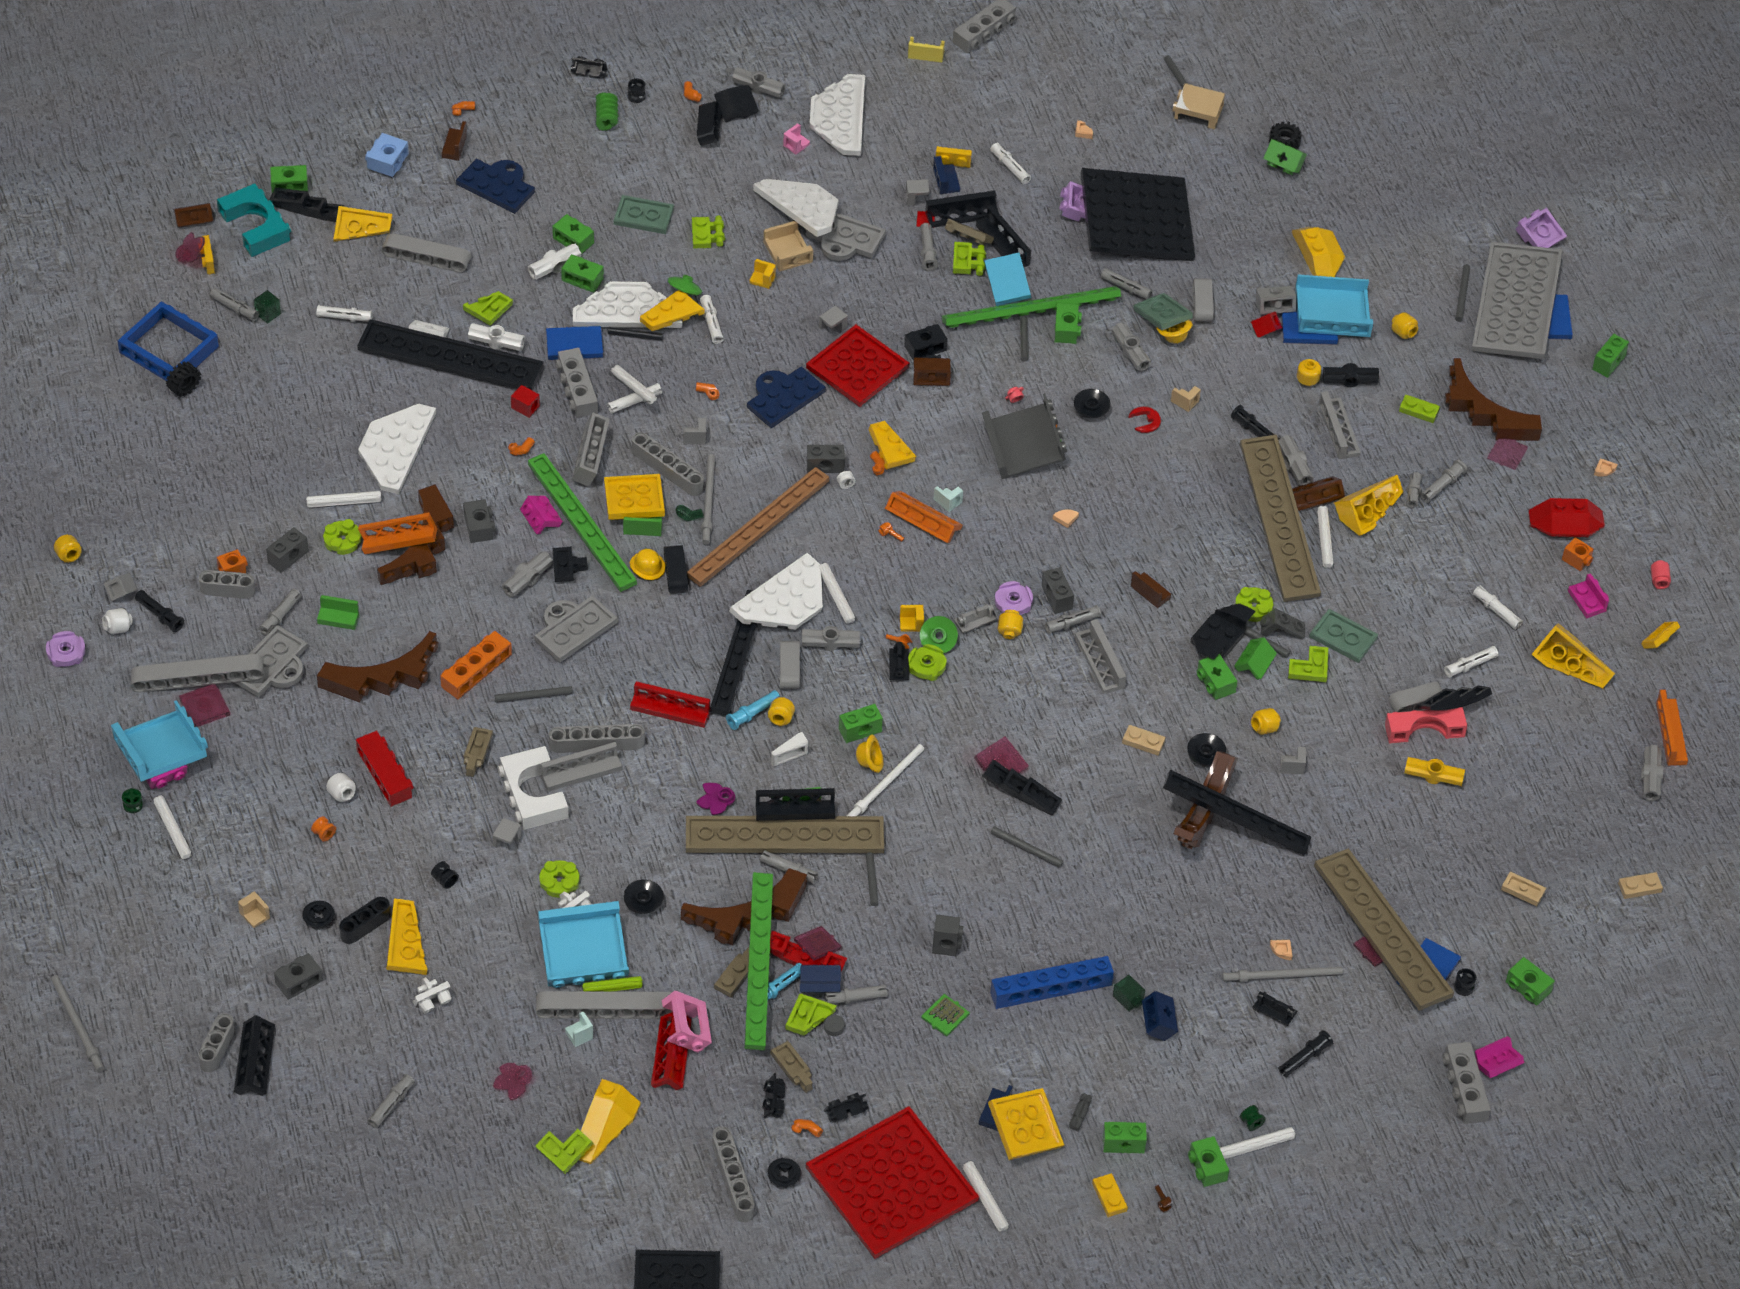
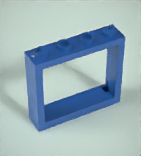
M161 301L118 340L119 353L167 381V376H170L169 372L174 370L173 366L135 344L138 339L163 317L203 341L180 362L181 364L184 361H188L196 368L219 345L218 336L213 330L205 328L201 323L195 322L186 314L180 313L171 305Z

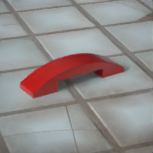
M773 930L771 931L770 953L794 966L797 963L802 965H840L842 972L847 961L846 957L828 951L827 955L815 956L816 952L812 953V949L790 942L791 937Z

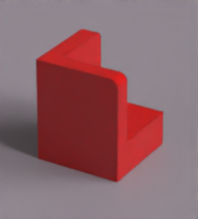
M1276 311L1251 321L1258 338L1283 328Z
M523 385L511 395V408L528 418L540 407V394Z

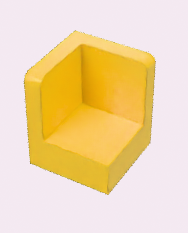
M756 259L750 284L770 289L776 277V264Z
M901 605L900 631L920 632L924 624L923 605Z

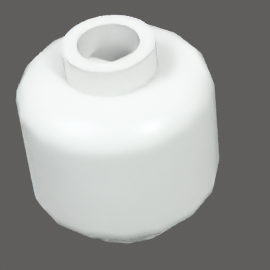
M124 608L108 610L102 617L103 628L110 634L127 632L133 622L131 614H128Z
M337 773L330 777L326 788L335 800L345 802L354 796L356 785L346 774Z

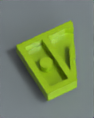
M498 291L489 296L478 298L476 303L470 305L468 302L464 303L463 310L491 326L513 305V299Z
M800 993L785 1025V1030L805 1036L828 1016L835 1013L837 1005Z

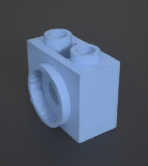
M382 133L374 141L372 149L366 153L367 169L393 177L402 167L403 161L409 154L408 141Z

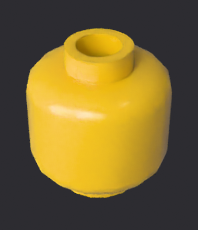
M1402 312L1393 317L1391 328L1402 339L1412 338L1418 332V321L1408 313Z
M1313 359L1301 361L1297 369V380L1305 386L1317 384L1321 376V365Z
M62 535L54 543V551L63 562H73L81 555L82 548L77 539L72 535Z
M1005 610L1004 613H1001L998 620V632L1005 639H1014L1021 635L1023 617L1016 610Z
M784 697L775 698L768 710L769 720L778 726L789 724L795 712L793 702Z
M1266 708L1258 710L1253 714L1251 726L1258 734L1264 735L1276 732L1279 729L1281 719L1274 709Z

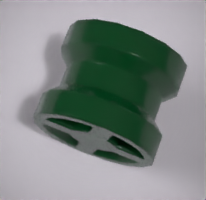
M134 788L123 792L124 810L133 814L139 812L143 807L141 792Z
M1256 1105L1249 1106L1240 1114V1119L1246 1122L1249 1131L1260 1128L1266 1120L1264 1115L1259 1113Z

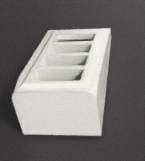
M803 732L798 733L771 752V765L773 767L808 753V740Z

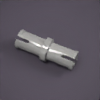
M1418 472L1410 474V482L1406 490L1408 493L1406 505L1409 508L1418 506L1422 475Z

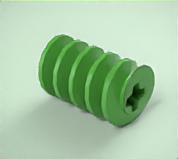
M603 92L596 95V126L603 131L609 130L618 124V98L615 94Z

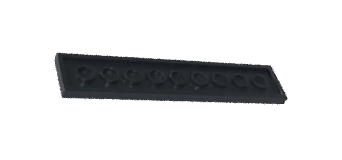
M369 319L357 345L359 351L515 389L523 385L532 391L544 366V362L372 319Z

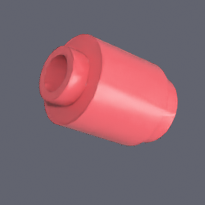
M1658 560L1650 566L1652 583L1657 589H1665L1669 587L1671 582L1670 567L1667 562Z

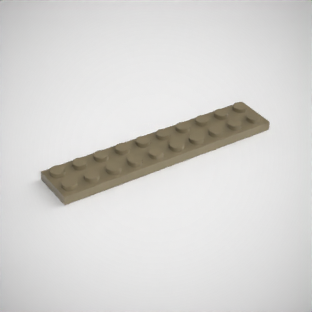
M1277 435L1240 440L1242 454L1283 602L1320 597L1321 590Z
M686 816V853H763L764 850L770 853H884L883 816H835V819L756 821V816Z
M1349 848L1315 861L1314 867L1419 1011L1453 997L1454 991Z

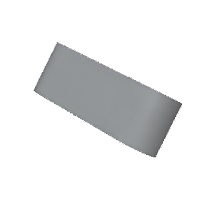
M1193 279L1195 322H1213L1212 279Z
M205 570L199 574L200 591L205 595L248 599L255 594L254 578L250 574Z
M780 641V689H799V641Z
M1431 682L1393 693L1388 701L1394 712L1422 711L1425 709L1418 708V704L1442 691V688L1438 682Z
M227 1013L220 1014L215 1018L199 1050L200 1068L204 1072L210 1073L218 1068L234 1036L233 1017Z

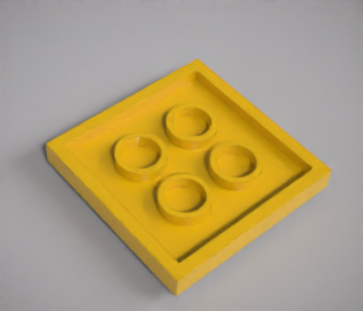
M660 474L604 477L608 520L624 519V517L647 518L665 516Z
M1043 1088L993 1099L988 1102L1009 1160L1064 1146Z

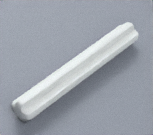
M615 365L611 369L614 376L646 402L653 404L657 400L654 393L619 365Z
M380 491L307 497V506L309 508L381 502Z
M1319 506L1317 512L1322 562L1324 568L1333 567V553L1327 506Z
M827 563L820 564L821 576L845 623H853L855 616Z
M162 795L155 797L154 804L181 858H190L192 855L191 850L165 798Z
M1292 1127L1220 1147L1224 1159L1292 1140L1295 1138V1132Z
M972 1161L965 1163L963 1170L979 1195L997 1230L1002 1232L1008 1229V1222Z

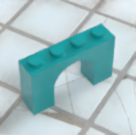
M255 183L217 199L218 212L226 223L248 214L259 215L266 219L261 226L242 233L243 246L251 257L290 241L291 228L289 224L284 223L280 212H276L271 200H267L264 191L259 189Z

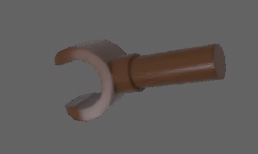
M1157 1185L1155 1189L1161 1199L1157 1204L1159 1209L1165 1213L1171 1209V1198L1166 1197L1160 1186Z

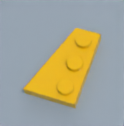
M339 206L333 242L390 233L392 214Z
M678 290L641 315L640 322L651 331L670 326L675 321L681 319L685 321L690 319V316L696 314L698 316L705 314V309L686 293Z
M886 421L870 424L868 430L874 444L880 450V457L885 461V469L915 462L916 455Z

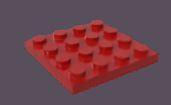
M857 324L806 363V368L859 407L910 366V362Z

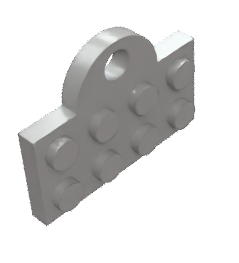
M836 213L831 232L816 237L808 230L806 231V237L821 241L823 254L829 259L836 261L847 260L855 253L872 258L886 235V229ZM836 249L839 250V252L835 253L832 252V250Z
M593 595L579 605L567 600L556 601L545 610L544 621L546 628L534 635V638L540 646L561 663L618 623V618ZM560 610L562 613L554 614L553 611Z
M276 625L249 653L259 654L264 658L263 677L258 680L234 683L259 698L271 685L278 688H287L297 684L303 676V665L298 657L308 648L307 642ZM290 672H293V673L296 674V675L293 676V677H288V676H286V675H287L288 673H290Z

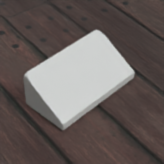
M414 320L409 325V329L446 337L449 332L448 327Z

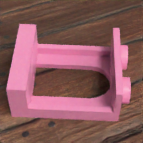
M676 990L662 1000V1006L672 1010L674 1014L676 1033L668 1038V1042L695 1052L702 1051L712 1043L706 1003ZM686 1015L690 1018L698 1015L700 1035L694 1034L689 1029Z

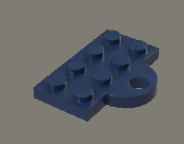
M476 158L456 179V185L514 214L535 193V187L523 182V168L512 160H500L489 165ZM510 168L515 169L514 171H507Z
M802 366L789 375L776 370L767 371L757 378V396L747 402V408L772 429L824 394L826 387ZM764 380H771L772 382L765 383Z

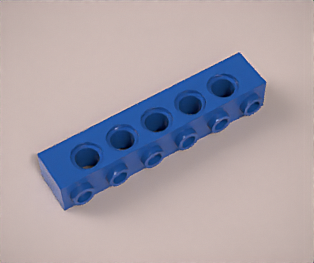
M1105 956L992 979L990 994L995 1009L1112 986L1114 971L1109 957Z

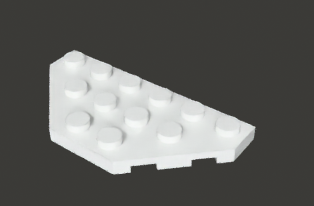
M847 74L837 84L833 83L825 88L823 93L811 97L810 128L842 155L861 156L865 75Z
M764 179L753 184V190L816 237L832 231L839 199L818 184Z
M609 282L600 292L596 291L586 298V302L582 305L578 304L573 308V327L647 328L640 322V316L667 297L660 292L654 291L647 282ZM682 319L664 328H682Z
M416 404L370 423L358 452L367 464V468L372 476L377 480L381 490L395 494L400 493L436 415V408Z
M806 553L732 605L729 612L743 624L754 622L761 623L762 626L777 628V625L796 630L822 610L820 564L811 555Z

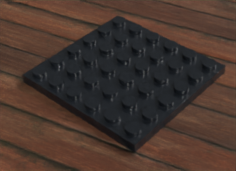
M1091 168L1081 169L1089 251L1194 261L1195 251L1184 177Z

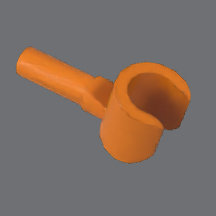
M889 522L879 526L880 529L878 531L882 536L889 533L901 542L904 540V537L893 530Z
M907 634L900 637L886 635V639L902 642L905 645V649L910 648L907 643H913Z

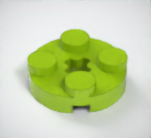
M346 519L326 525L323 539L324 545L329 551L333 550L337 554L345 555L354 552L358 548V545L361 544L362 536L358 526L351 519Z
M1243 587L1236 596L1235 604L1240 603L1255 610V613L1248 621L1259 622L1264 615H1267L1273 609V599L1267 589ZM1251 603H1257L1256 607H1253Z
M925 644L918 649L915 647L909 654V672L918 678L935 681L946 669L947 659L943 655V651L935 645ZM930 660V664H925L924 662H922Z
M562 860L546 862L539 875L540 887L542 890L547 891L549 896L560 898V894L563 892L569 894L573 890L575 891L579 886V872L576 869V865L573 862ZM561 876L564 879L558 882L556 877Z

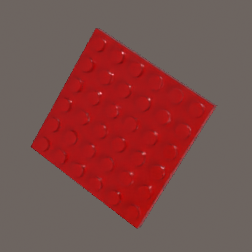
M910 1106L806 1162L805 1166L874 1259L979 1201V1195Z

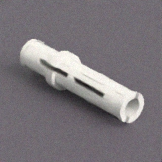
M999 143L991 146L990 151L1022 184H1027L1031 180V175L1012 158L1010 152H1006Z
M704 295L700 298L701 305L705 309L703 317L706 318L712 342L719 344L723 341L724 337L717 320V310L713 307L711 296Z
M318 305L316 312L317 317L347 319L351 322H369V319L373 318L372 311L357 310L354 307L346 309Z
M658 383L647 387L655 396L662 394V390L659 391L661 387ZM632 393L615 401L608 402L607 406L610 413L613 414L639 402L646 401L637 393Z
M1481 585L1474 590L1473 595L1481 600L1487 609L1490 608L1514 630L1521 626L1523 620L1499 602L1495 595L1490 594Z
M1491 646L1467 658H1459L1457 662L1444 667L1445 674L1450 678L1461 672L1466 673L1470 668L1498 657V650L1495 646Z

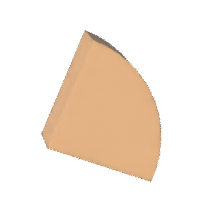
M1077 120L1075 137L1092 139V129L1085 125V122Z
M1600 458L1594 476L1603 477L1611 475L1617 469L1618 464Z
M1061 510L1053 515V520L1069 528L1079 517V512Z
M1270 940V948L1275 955L1285 960H1292L1290 940Z

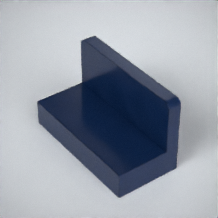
M935 156L933 159V171L939 193L960 192V185L954 165H943L941 156Z
M801 965L800 992L841 991L840 965Z
M1009 1085L1006 1092L992 1088L978 1125L998 1131L988 1102L1012 1095L1013 1086Z

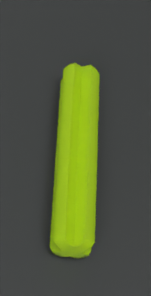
M641 976L585 982L582 986L583 992H611L642 988L643 982Z

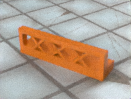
M902 491L892 492L885 507L886 510L946 543H950L954 532L961 530L963 524Z
M430 513L368 523L358 527L364 540L362 545L364 554L435 542L437 527ZM421 520H427L428 525H422L418 522ZM406 523L411 525V528H404L400 525ZM384 527H390V528H393L394 530L388 532V531H386V530H383V528H384ZM372 530L376 534L368 535L366 531Z
M1660 690L1656 706L1667 766L1687 765L1688 758L1677 700L1667 699L1666 690Z

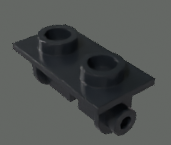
M582 56L572 57L573 65H571V72H574V74L586 76L587 70H590L589 76L602 78L606 76L608 68L607 63L603 60H588Z
M896 642L893 648H889L890 680H909V650L905 649V645L902 642Z
M1265 991L1258 993L1257 1001L1253 1005L1254 1009L1286 1026L1290 1024L1298 1012L1293 1009V1006L1276 1000Z
M774 1073L769 1080L765 1081L763 1087L765 1092V1099L762 1104L764 1118L769 1114H773L775 1118H780L784 1113V1100L778 1098L783 1099L785 1097V1083L783 1079H776V1073Z
M854 1093L847 1096L848 1100L840 1102V1099L829 1102V1106L824 1109V1112H830V1114H827L829 1121L835 1123L848 1118L846 1112L848 1109L851 1117L866 1112L869 1107L867 1102L862 1100L866 1094L859 1096V1093Z

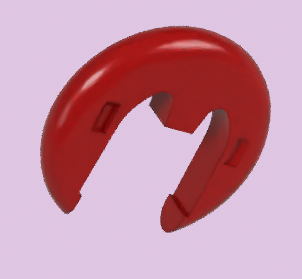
M1137 407L1128 416V418L1139 415H1147V421L1152 423L1135 428L1136 431L1141 433L1153 432L1161 424L1159 413L1150 407Z

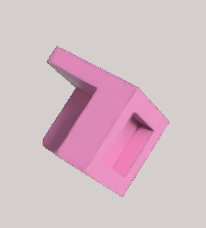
M798 123L786 131L783 137V146L795 155L810 145V141L800 134L801 125Z

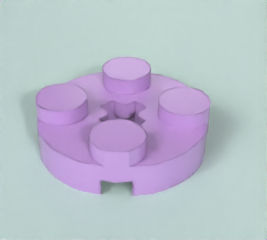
M1016 581L1006 582L999 586L995 593V605L1001 613H1004L1005 610H1016L1022 615L1031 610L1033 594L1029 587L1026 585L1024 587L1020 585V582ZM1014 596V598L1018 600L1013 601L1011 600V597Z
M58 632L52 636L53 639L46 643L47 657L55 667L71 666L83 661L85 643L81 636L79 638L74 632ZM63 647H67L69 649L67 651H62L64 649Z

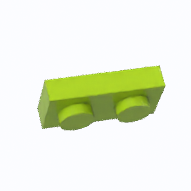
M1405 394L1399 412L1434 423L1440 406Z

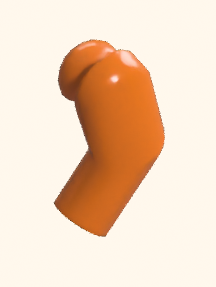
M686 81L684 83V97L688 100L699 102L702 98L701 93L693 89L692 82Z
M461 101L454 104L451 108L453 110L452 114L460 116L461 110H475V101Z
M697 382L696 391L705 392L711 400L718 399L719 391L715 385Z
M528 437L522 445L518 446L517 443L509 444L510 454L514 456L527 454L535 444V441Z
M874 451L870 455V458L875 462L872 470L874 474L881 475L885 472V461L877 451Z
M796 1119L791 1126V1129L798 1134L802 1132V1129L808 1130L817 1138L823 1133L821 1127L807 1119Z

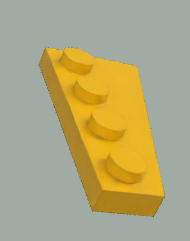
M394 898L386 970L426 975L427 966L425 965L424 950L421 945L415 903L411 900Z

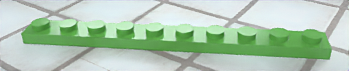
M1113 286L942 315V322L946 326L953 328L958 327L961 323L971 325L976 324L979 320L989 322L997 317L1007 319L1011 318L1014 314L1025 316L1032 311L1042 313L1050 308L1056 310L1057 303L1081 306V303L1095 304L1098 303V300L1103 299L1105 301L1116 300V297H1121V291L1118 287Z
M545 453L529 459L528 466L618 590L622 592L637 585L634 575Z
M753 872L744 1049L765 1050L773 888V874Z

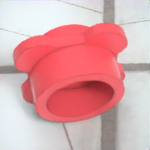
M1013 387L1009 389L1005 399L1010 400L1011 403L1021 400L1024 397L1022 393L1024 388Z

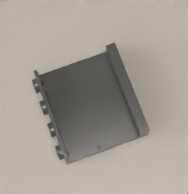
M1043 394V404L991 419L989 410L981 412L1002 479L1066 460L1064 453L1067 452L1065 442L1060 441L1063 438L1060 427L1056 428L1058 420L1056 414L1051 413L1054 410L1051 400H1047L1046 394Z

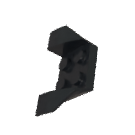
M1240 603L1215 610V614H1211L1191 637L1190 643L1195 645L1198 653L1212 660L1219 654L1224 659L1242 639L1247 621L1255 613V610Z

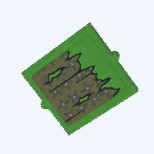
M943 994L921 1018L929 1023L933 1029H937L945 1036H948L970 1015V1012L959 1005L958 1001L955 1002Z

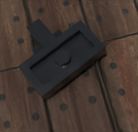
M572 546L553 548L555 582L574 581V573L588 570L587 557L577 558V556H572Z

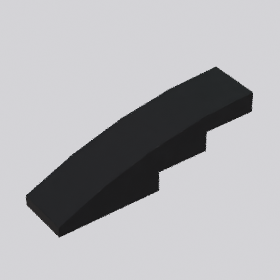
M275 188L269 199L274 205L286 210L336 222L338 207H345L340 204L327 203L326 198L309 196L308 191Z
M1479 685L1474 688L1461 687L1457 690L1445 688L1418 704V708L1425 710L1460 708L1492 695L1490 687Z
M994 759L990 761L982 774L983 778L998 788L1049 815L1055 813L1062 801L1060 797L1032 777L1027 779L1013 768L1008 770Z

